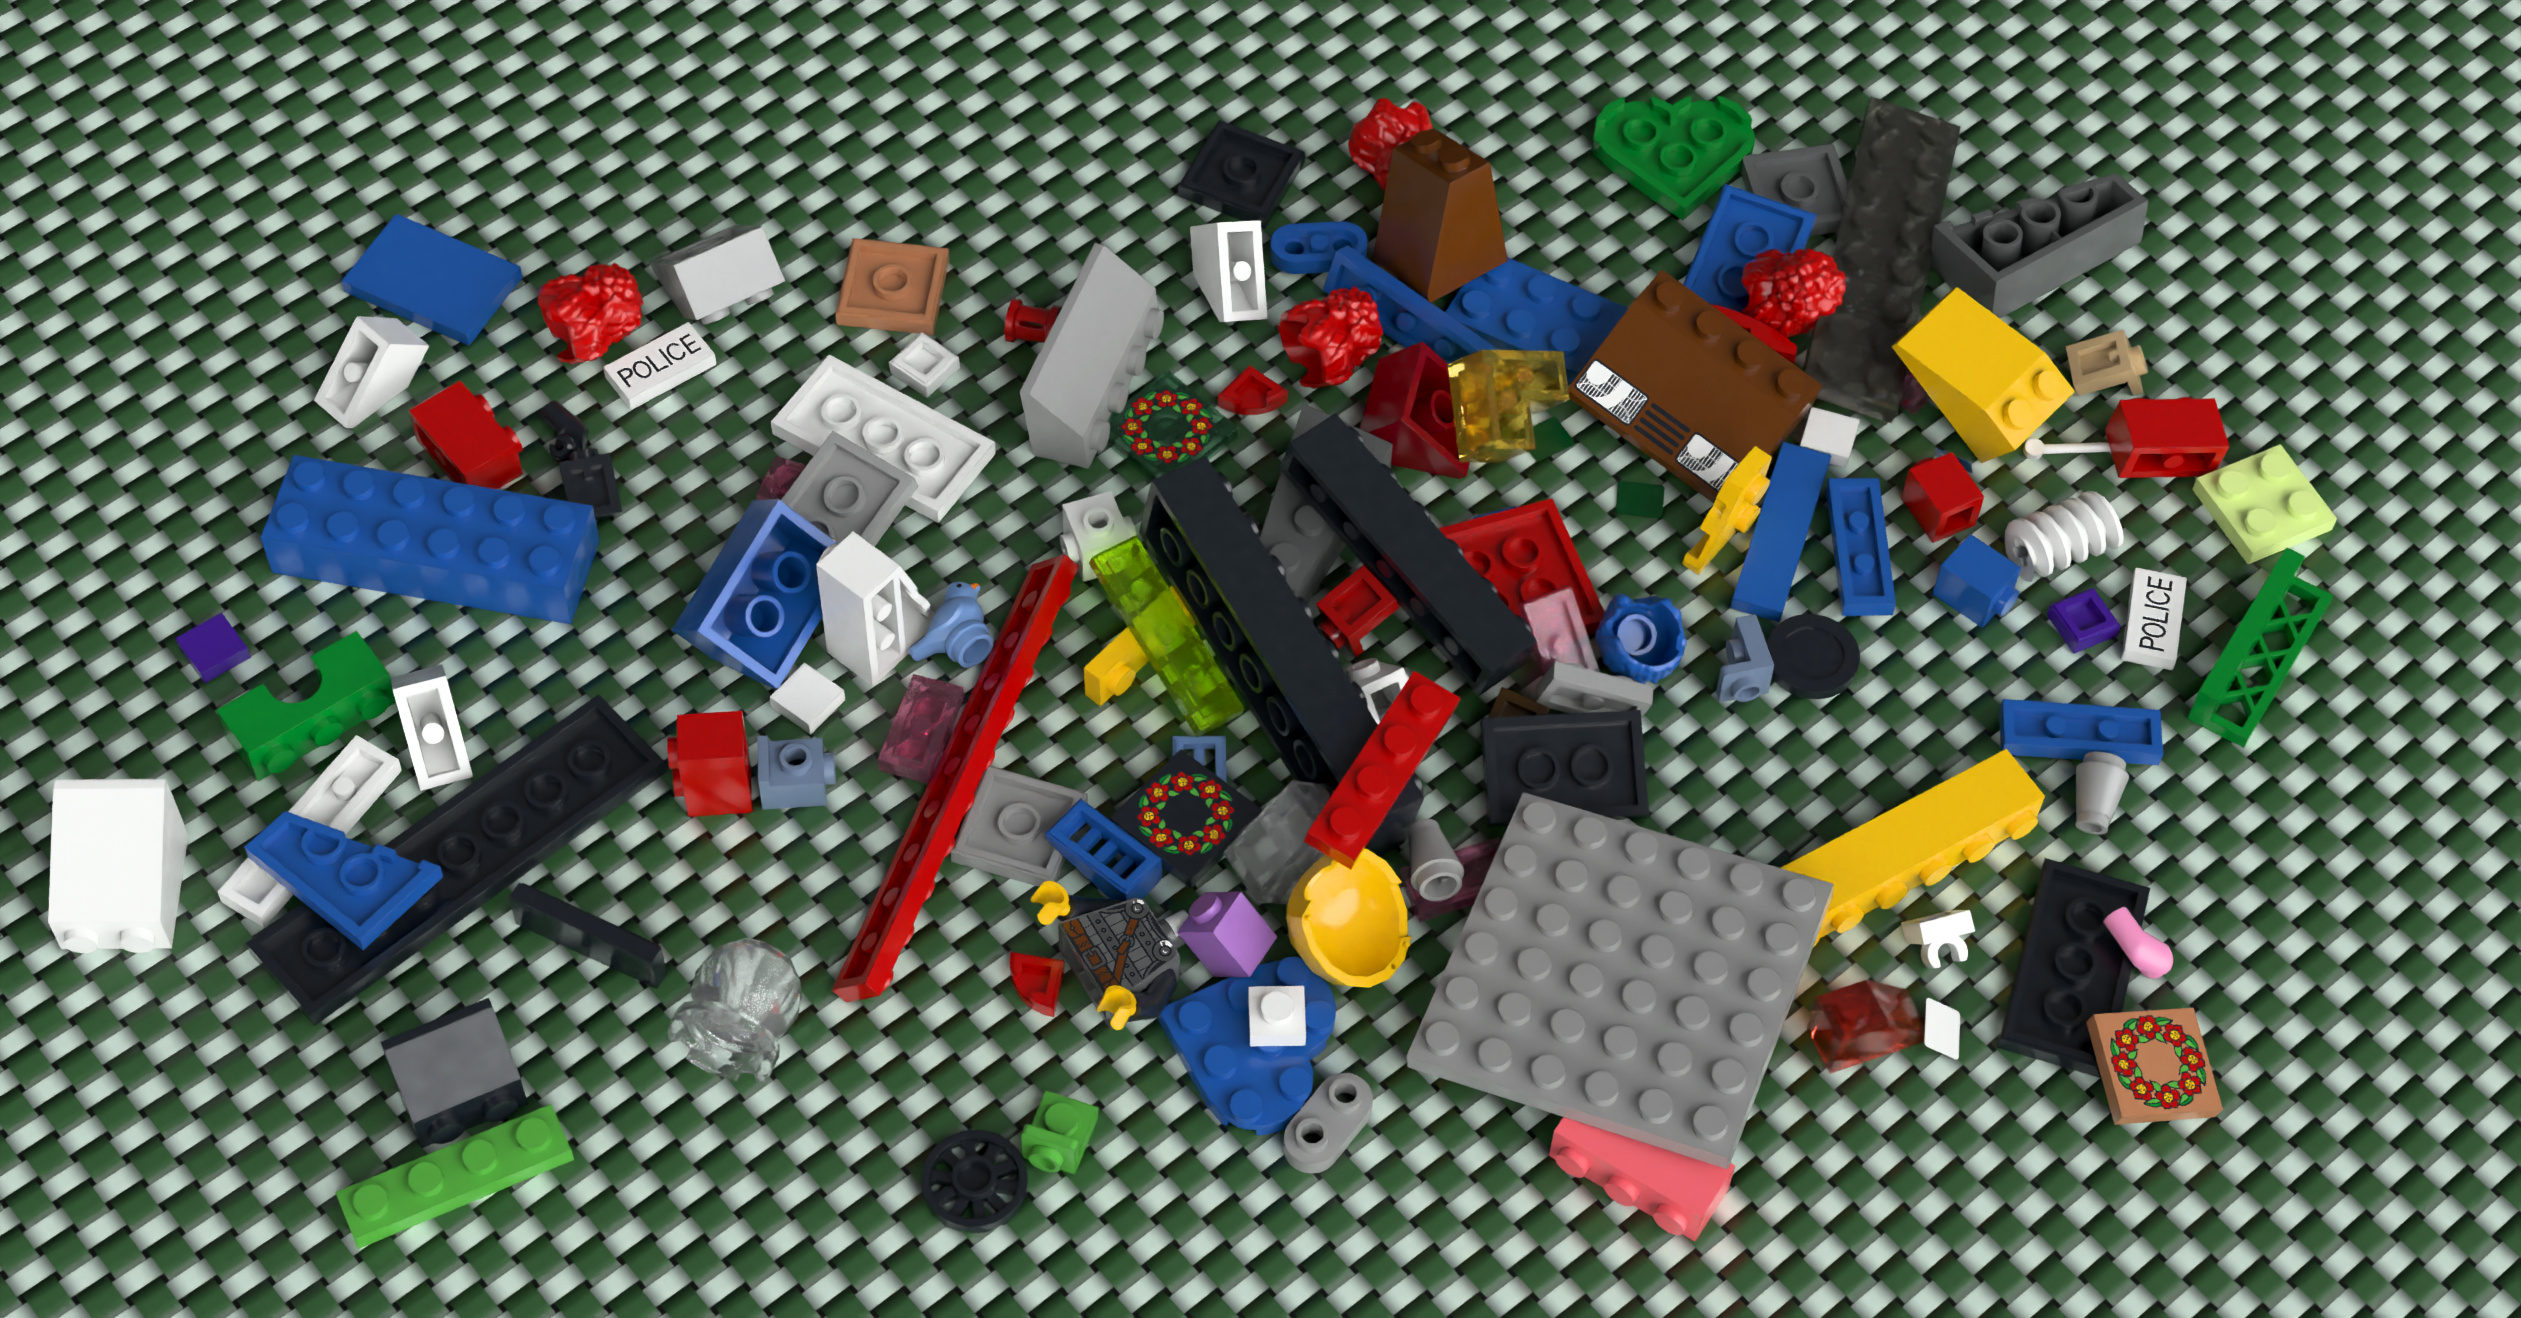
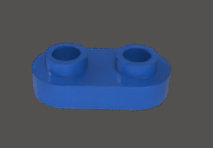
M1344 221L1288 224L1278 228L1273 233L1270 241V259L1277 269L1289 274L1327 273L1330 270L1336 251L1347 245L1366 257L1367 236L1358 225Z

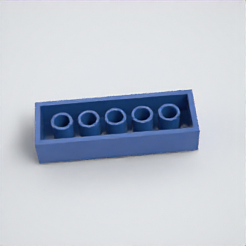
M293 455L260 537L272 573L565 624H572L600 542L592 505Z

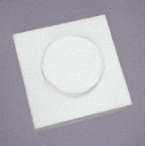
M1304 986L1249 987L1250 1046H1305Z

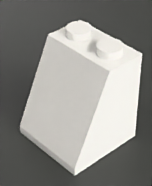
M166 779L54 781L48 923L61 949H68L77 953H92L97 949H125L130 952L145 953L155 948H172L188 832Z

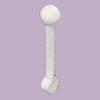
M2032 438L2025 443L2023 448L2024 455L2033 460L2039 459L2043 454L2109 452L2111 454L2108 442L2044 444L2041 440Z

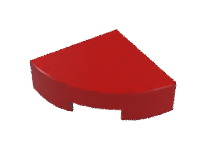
M1249 365L1218 394L1217 406L1241 415L1264 414L1284 405L1287 402L1288 391Z
M1011 952L1010 975L1016 993L1031 1009L1043 1015L1054 1017L1065 972V961Z

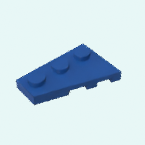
M284 811L245 846L250 860L362 950L366 949L443 878L439 865L422 860L420 864L397 856L394 849L380 844L372 847L346 838L343 831Z

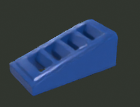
M1081 798L1045 833V839L1109 899H1122L1124 901L1133 898L1143 899L1162 879V858ZM1087 823L1091 829L1077 843L1072 841L1070 838ZM1103 838L1106 843L1093 856L1088 853ZM1119 853L1123 858L1112 869L1108 868L1106 865ZM1135 868L1131 875L1126 880H1124L1127 877V875Z

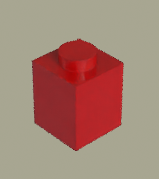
M1950 452L1935 459H1922L1909 469L1901 499L1930 541L1935 543L1976 526L1985 496L1954 453Z

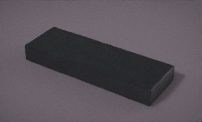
M518 883L509 896L517 925L658 989L666 977L667 971L661 945L525 883Z

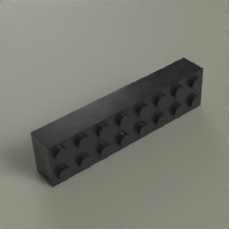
M1204 457L1151 481L1139 533L1318 817L1378 724L1368 710L1367 699L1362 688L1356 682H1350L1341 668L1339 654L1330 640H1323L1313 624V616L1308 604L1302 597H1296L1286 582L1285 570L1280 560L1273 554L1269 555L1259 540V531L1255 521L1248 513L1243 514L1236 504L1228 479L1222 472H1216L1208 458ZM1415 772L1365 848L1377 856L1404 844L1408 837V829L1414 823L1425 798L1421 781Z

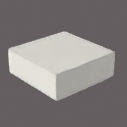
M921 332L889 362V368L892 375L928 398L960 368V361L957 355Z
M1811 407L1800 446L1830 454L1829 464L1847 468L1860 420Z
M805 662L770 696V704L773 709L810 735L845 701V693L841 687Z

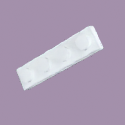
M356 735L288 812L343 831L346 835L402 771L399 759ZM249 858L241 864L218 890V895L223 904L263 928L268 925L294 895Z

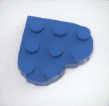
M1292 956L1282 961L1276 960L1260 964L1250 977L1231 976L1175 1001L1165 1007L1162 1014L1158 1017V1021L1206 1106L1220 1123L1228 1126L1229 1122L1240 1129L1256 1130V1135L1263 1136L1286 1129L1290 1121L1311 1097L1313 1069L1310 1060L1324 1051L1327 1040L1334 1031L1336 1003L1330 986L1320 976L1313 973L1301 958ZM1304 986L1305 1046H1250L1249 987Z

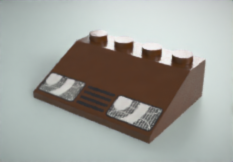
M1661 270L1634 300L1568 387L1565 395L1714 503L1726 478L1755 446L1773 457L1782 446V443L1789 438L1807 416L1823 385L1668 273Z

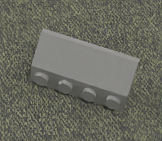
M1094 243L1020 390L1033 455L1089 469L1097 450L1103 451L1106 447L1115 413L1123 411L1128 398L1130 382L1134 375L1139 376L1145 365L1146 349L1151 339L1159 337L1164 322V313L1158 307L1156 288L1106 246Z

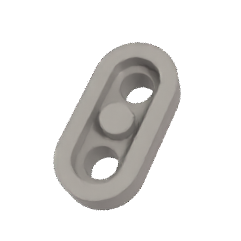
M1338 1073L1328 1077L1318 1087L1285 1129L1283 1152L1286 1160L1293 1168L1304 1173L1313 1174L1327 1170L1336 1162L1370 1119L1373 1094L1367 1082L1351 1073ZM1341 1093H1348L1354 1097V1100L1349 1103H1343L1337 1100L1336 1096ZM1308 1133H1315L1321 1137V1140L1317 1143H1308L1302 1137Z

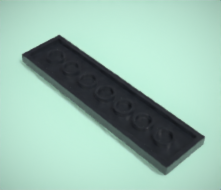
M598 694L384 845L396 850L397 856L419 864L422 860L439 865L443 878L366 949H360L303 902L246 943L252 957L308 1020L316 1026L666 773L665 762Z

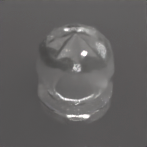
M749 938L719 946L705 958L696 970L691 988V1001L684 1002L676 1010L668 1026V1038L671 1043L680 1039L690 1049L686 1059L710 1074L737 1082L742 1072L755 1074L757 1082L764 1081L771 1075L780 1056V1045L777 1040L787 1032L797 1019L801 1005V981L791 958L771 943Z

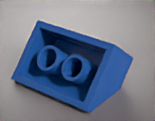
M752 500L672 631L711 659L773 689H779L823 617L816 564L829 546L838 543L781 500Z

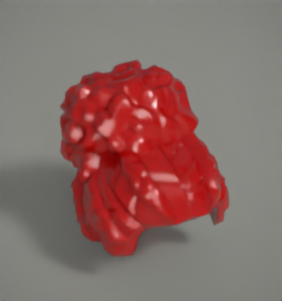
M1381 98L1376 101L1367 117L1353 124L1348 142V149L1352 160L1361 169L1372 173L1375 182L1379 184V187L1384 192L1386 190L1393 149L1411 140L1415 134L1433 128L1426 107L1419 102L1412 101L1403 109L1392 104L1389 99Z
M1778 249L1759 252L1753 261L1746 263L1743 269L1741 284L1749 295V303L1741 313L1761 321L1787 338L1809 333L1820 316L1834 314L1836 307L1842 304L1843 295L1846 292V283H1844L1846 279L1845 273L1837 268V264L1832 256L1822 251L1797 249L1792 254L1790 252L1785 254L1781 253Z
M613 263L611 266L607 264L589 266L586 272L579 277L574 274L559 276L538 288V305L541 308L545 323L554 338H560L568 344V348L556 356L560 362L576 364L597 360L598 357H602L608 351V347L612 342L618 343L622 338L630 335L636 327L641 325V307L644 302L640 291H638V283L629 270L620 267L616 263Z
M1355 286L1350 290L1339 288L1332 290L1322 301L1318 299L1304 301L1281 314L1277 329L1280 332L1282 346L1292 363L1302 365L1308 370V373L1299 381L1301 386L1318 389L1328 385L1343 384L1345 381H1349L1355 366H1360L1365 359L1373 356L1380 348L1383 329L1378 320L1377 304L1368 292L1360 291Z

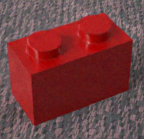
M461 380L409 410L417 442L452 482L499 489L523 475L519 453L523 451V447L519 438L508 425L501 427L495 421L494 412L484 396L480 393L474 396Z
M2137 397L2129 400H2120L2105 428L2118 478L2200 477L2217 470L2230 447L2215 398L2145 399Z
M728 711L677 715V736L667 738L669 768L673 769L675 797L685 798L688 817L753 813L752 770L743 712Z

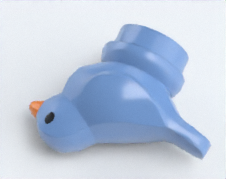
M953 582L948 586L944 596V603L937 609L925 637L908 650L910 656L915 661H920L933 654L947 653V656L953 662H958L962 667L970 668L987 658L993 648V638L989 635L988 627L983 623L982 608L977 602V595L980 591L978 583L970 585L964 582Z

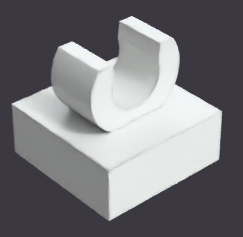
M1948 910L1901 923L1906 944L1922 945L1921 959L1927 968L1935 969L1941 967L1938 949L1944 943L1949 946L1953 961L1961 962L1967 960V946L1958 936L1975 932L1970 910Z

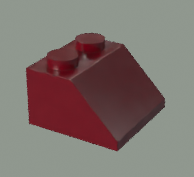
M1422 341L1379 358L1359 429L1393 444L1391 465L1461 479L1466 477L1487 398Z

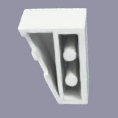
M853 531L839 544L829 546L816 564L826 648L828 654L873 687L909 654L908 650L910 647L925 637L935 612L930 609V603L916 591L918 588L900 565Z

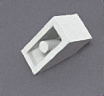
M1261 220L1220 222L1191 226L1193 276L1219 322L1268 319Z
M357 316L314 401L345 428H354L408 388L429 345L397 318Z
M443 664L391 677L393 693L420 791L473 777Z

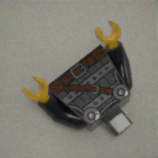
M1054 881L1043 882L1030 898L1032 903L1044 905L1037 914V918L1044 925L1051 924L1056 918L1063 921L1058 924L1059 951L1109 1029L1121 1030L1127 1021L1133 1022L1159 1017L1178 986L1180 956L1177 948L1186 943L1177 932L1189 916L1187 912L1181 909L1158 921L1145 900L1141 898H1133L1127 901L1122 899L1085 898L1069 895L1065 888Z

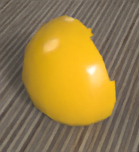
M1364 849L1352 870L1327 855L1316 861L1302 875L1293 888L1286 907L1290 943L1308 968L1334 985L1370 988L1390 979L1404 962L1412 937L1408 936L1407 908L1399 887L1402 881L1387 861L1368 849Z

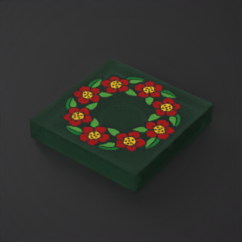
M1166 370L1129 399L1121 413L1113 412L1107 421L1110 424L1107 445L1150 481L1201 458L1207 457L1210 460L1238 437V427L1169 370Z

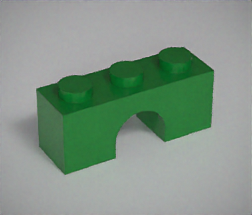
M357 630L310 656L320 687L309 699L298 703H285L273 697L266 686L261 684L216 710L227 740L258 782L273 773H280L288 769L295 760L320 746H327L333 743L342 733L365 720L380 716L389 706L396 703L388 671Z

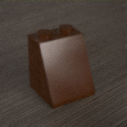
M1435 128L1421 131L1415 134L1411 140L1393 149L1373 252V263L1429 302H1433L1507 262V253L1490 162Z

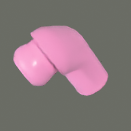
M2126 907L2115 910L2104 919V924L2129 960L2145 977L2152 979L2160 978L2171 970L2173 955L2169 946L2142 930Z

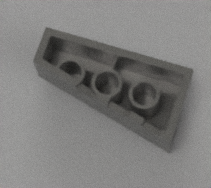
M2114 173L2059 189L2058 197L2044 200L2036 199L2034 196L2017 201L2016 209L1995 215L1990 209L1972 214L1971 222L1953 226L1950 221L1933 225L1929 267L1953 289L1958 287L1998 318H2002L2141 243L2149 200L2121 176Z
M1303 403L1291 441L1329 418L1330 415ZM1344 422L1347 426H1351L1358 431L1366 448L1380 463L1391 468L1392 443ZM1281 471L1259 540L1269 555L1273 554L1280 560L1285 570L1286 582L1295 596L1302 597L1308 603L1346 544Z

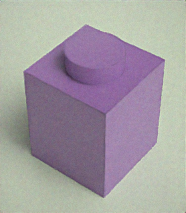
M1205 892L1204 895L1191 905L1190 915L1177 932L1213 977H1250L1278 937L1242 892Z

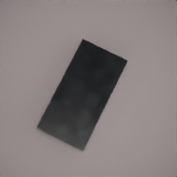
M2044 859L1997 1048L2101 1078L2086 1022L2093 1014L2122 1012L2133 966L2103 921L2115 910L2126 907L2139 926L2142 927L2150 892L2149 887L2051 859Z

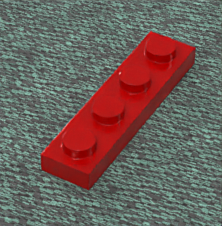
M1414 670L1308 830L1304 842L1352 870L1457 708L1460 697Z

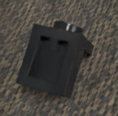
M584 449L568 454L569 461L559 463L568 502L592 505L596 521L623 515L610 453L599 455L598 449Z

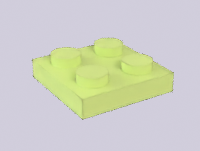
M2281 444L2198 477L2192 489L2247 564L2285 550L2286 547H2292L2331 531L2337 520L2336 516Z

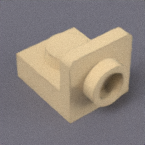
M2124 329L2066 346L2073 385L2078 396L2126 382L2133 396L2143 393L2140 375L2148 373L2146 361L2140 345L2131 347Z

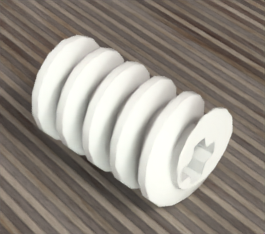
M2086 491L2077 498L2064 500L2060 505L2053 504L2048 506L2043 512L2035 511L2027 515L2025 519L2017 518L2011 521L2005 530L2004 542L2008 559L2021 567L2019 576L2025 581L2032 582L2034 570L2042 577L2049 576L2053 573L2054 566L2057 569L2064 570L2070 566L2071 559L2074 562L2081 563L2087 560L2089 553L2097 557L2105 552L2106 546L2113 550L2122 546L2124 538L2121 523L2111 504L2099 493Z

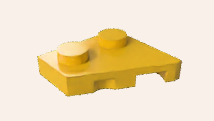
M1755 446L1726 478L1712 508L1700 527L1706 534L1686 553L1682 562L1684 566L1697 575L1703 571L1738 530L1744 534L1756 521L1761 511V508L1756 504L1770 485V480L1766 478L1772 459L1770 455Z

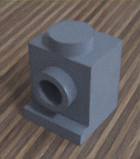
M757 736L758 784L762 809L826 806V785L836 784V766L834 752L824 753L823 739L769 741L768 736Z

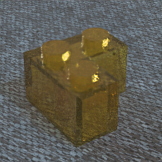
M1479 350L1447 364L1460 462L1501 463L1536 449L1531 414L1539 413L1570 400L1563 351Z

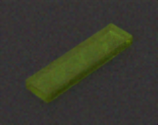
M1135 535L1092 556L1089 562L1090 567L1195 736L1199 737L1240 716L1245 708L1138 537Z

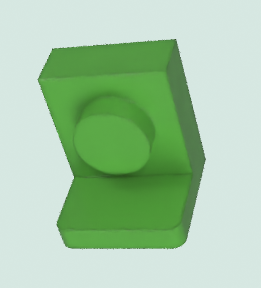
M1045 1091L1032 1124H1026L1021 1134L1023 1158L1028 1159L1032 1165L1043 1171L1054 1173L1062 1170L1076 1174L1098 1120V1107Z

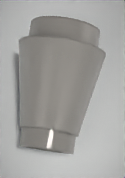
M2090 752L2085 754L2083 762L2076 766V827L2079 830L2094 835L2107 833L2108 826L2129 780V775L2125 771L2126 762L2122 758L2106 752Z
M1423 819L1413 823L1408 829L1411 884L1413 888L1420 892L1424 899L1430 901H1441L1454 896L1462 886V878L1464 876L1462 864L1435 820Z

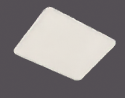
M1927 998L1924 1044L1957 1060L1959 1058L1960 1013L1933 999Z

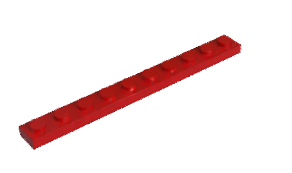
M1066 554L1032 564L831 990L845 1002L880 996L893 979L894 972L892 969L902 948L913 936L915 929L913 924L923 903L930 897L935 888L934 879L942 861L955 845L956 839L954 836L961 820L975 802L976 795L974 792L984 771L990 767L995 758L994 749L1003 730L1011 723L1014 717L1015 710L1013 708L1022 689L1029 683L1034 674L1033 665L1042 646L1047 643L1052 635V624L1060 607L1071 594L1072 588L1070 585L1079 566Z

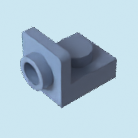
M1753 614L1737 617L1732 639L1726 641L1729 665L1721 667L1716 690L1719 702L1731 700L1746 702L1756 699L1762 694L1769 693L1774 663L1757 616Z

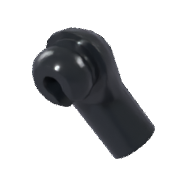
M553 400L546 404L541 411L540 419L557 433L555 445L550 444L549 446L550 454L558 463L569 461L568 454L586 449L589 434L588 427L558 401Z

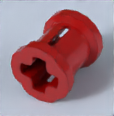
M1013 298L1007 310L1005 320V341L1014 343L1017 339L1045 343L1062 306L1053 305L1051 309L1023 305L1021 299ZM1026 322L1041 324L1042 326L1027 324Z

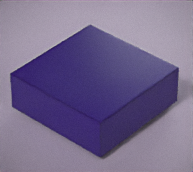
M2094 587L2051 604L2047 612V617L2073 654L2116 637L2121 628V625Z
M223 613L175 638L179 649L204 684L251 658L247 646Z

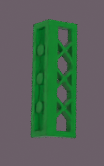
M2288 547L2285 548L2198 691L2187 718L2242 748L2247 744L2334 596L2296 577L2305 556ZM2289 592L2315 605L2312 612L2290 616L2284 602L2287 593ZM2275 613H2277L2278 618L2272 619ZM2302 627L2298 634L2296 628ZM2284 630L2291 647L2289 649L2269 652L2262 635L2264 633ZM2255 648L2257 654L2251 655L2252 651ZM2281 663L2278 669H2276L2275 664ZM2262 666L2269 684L2247 688L2240 671L2242 669ZM2234 685L2235 690L2229 691L2231 686ZM2259 699L2255 706L2253 700ZM2241 702L2247 721L2243 727H2240L2215 713L2221 705Z

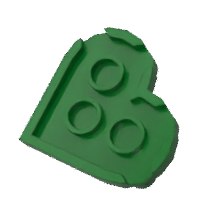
M1651 96L1649 103L1642 101L1625 103V97H1620L1607 104L1596 118L1591 148L1593 155L1600 159L1612 172L1682 221L1735 176L1741 169L1742 159L1746 155H1752L1755 134L1751 127V115L1738 103L1723 96H1717L1716 102L1707 100L1691 102L1692 96H1688L1673 105Z

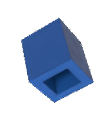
M1970 534L1941 565L1932 594L1983 628L1996 613L2001 617L2004 616L2017 600L2019 591L2015 589L2021 567Z

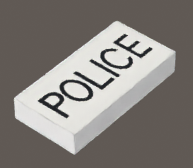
M687 322L604 366L603 369L607 381L630 410H633L715 366L716 358L706 342L693 326Z
M2141 568L2135 569L2131 582L2121 660L2173 670L2177 660L2186 577Z

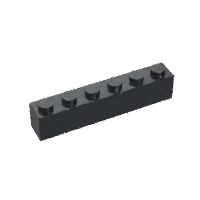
M1335 413L1289 443L1279 469L1362 564L1395 597L1398 605L1478 696L1525 665L1538 641L1533 636L1528 623L1508 608L1498 596V592L1492 582L1476 572L1465 559L1459 545L1452 539L1445 537L1431 521L1426 508L1420 502L1413 501L1398 484L1394 472L1387 465L1380 463L1366 448L1357 430L1347 426Z

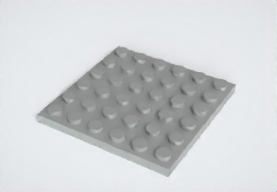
M1523 792L1408 1051L1407 1067L1728 1169L1833 897L1834 884Z

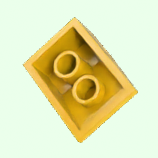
M1958 287L1947 293L1891 346L1981 464L2016 450L2075 392L2043 350Z

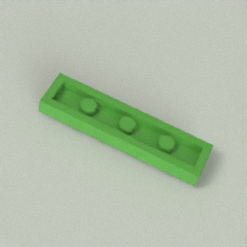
M550 1104L335 1193L356 1246L360 1249L573 1161L574 1157L553 1106Z

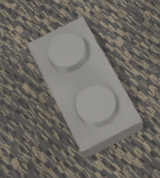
M1554 661L1536 686L1535 702L1570 714L1641 710L1642 718L1652 705L1653 686L1634 682L1625 676H1611L1585 669L1576 663Z

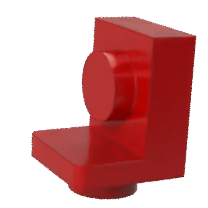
M1363 565L1316 603L1324 621L1318 627L1325 638L1330 640L1337 650L1345 646L1356 658L1364 651L1360 640L1399 608L1395 597Z

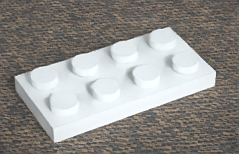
M831 355L827 356L771 421L772 434L813 456L830 433L834 431L915 478L918 488L905 505L937 523L941 521L996 454L994 441Z

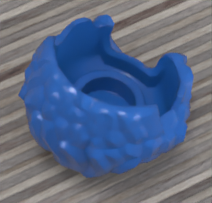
M1617 593L1609 602L1596 630V641L1598 642L1600 656L1603 659L1604 665L1613 672L1614 676H1625L1634 682L1646 684L1648 681L1657 684L1660 679L1671 675L1672 671L1679 665L1687 646L1681 612L1672 605L1671 598L1650 596L1632 600L1625 594Z

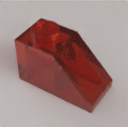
M1864 980L1816 996L1807 1030L1831 1074L1924 1042L1925 1022L1907 989Z

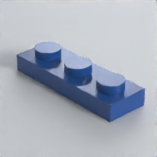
M1829 478L1826 487V497L1842 616L1893 615L1896 600L1879 478Z
M2003 699L1999 709L2001 751L2007 749L2011 755L2083 760L2084 755L2087 753L2106 752L2122 758L2126 763L2159 765L2163 756L2160 710Z

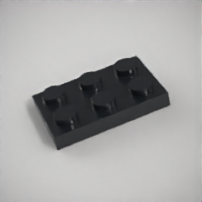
M1641 710L1482 718L1480 721L1488 827L1509 826L1523 792L1616 820H1624L1626 818L1642 819L1649 816Z

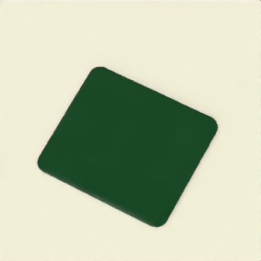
M1551 417L1517 434L1536 461L1546 459L1575 444L1556 417Z
M1620 481L1618 483L1616 512L1624 515L1661 518L1663 516L1664 486Z

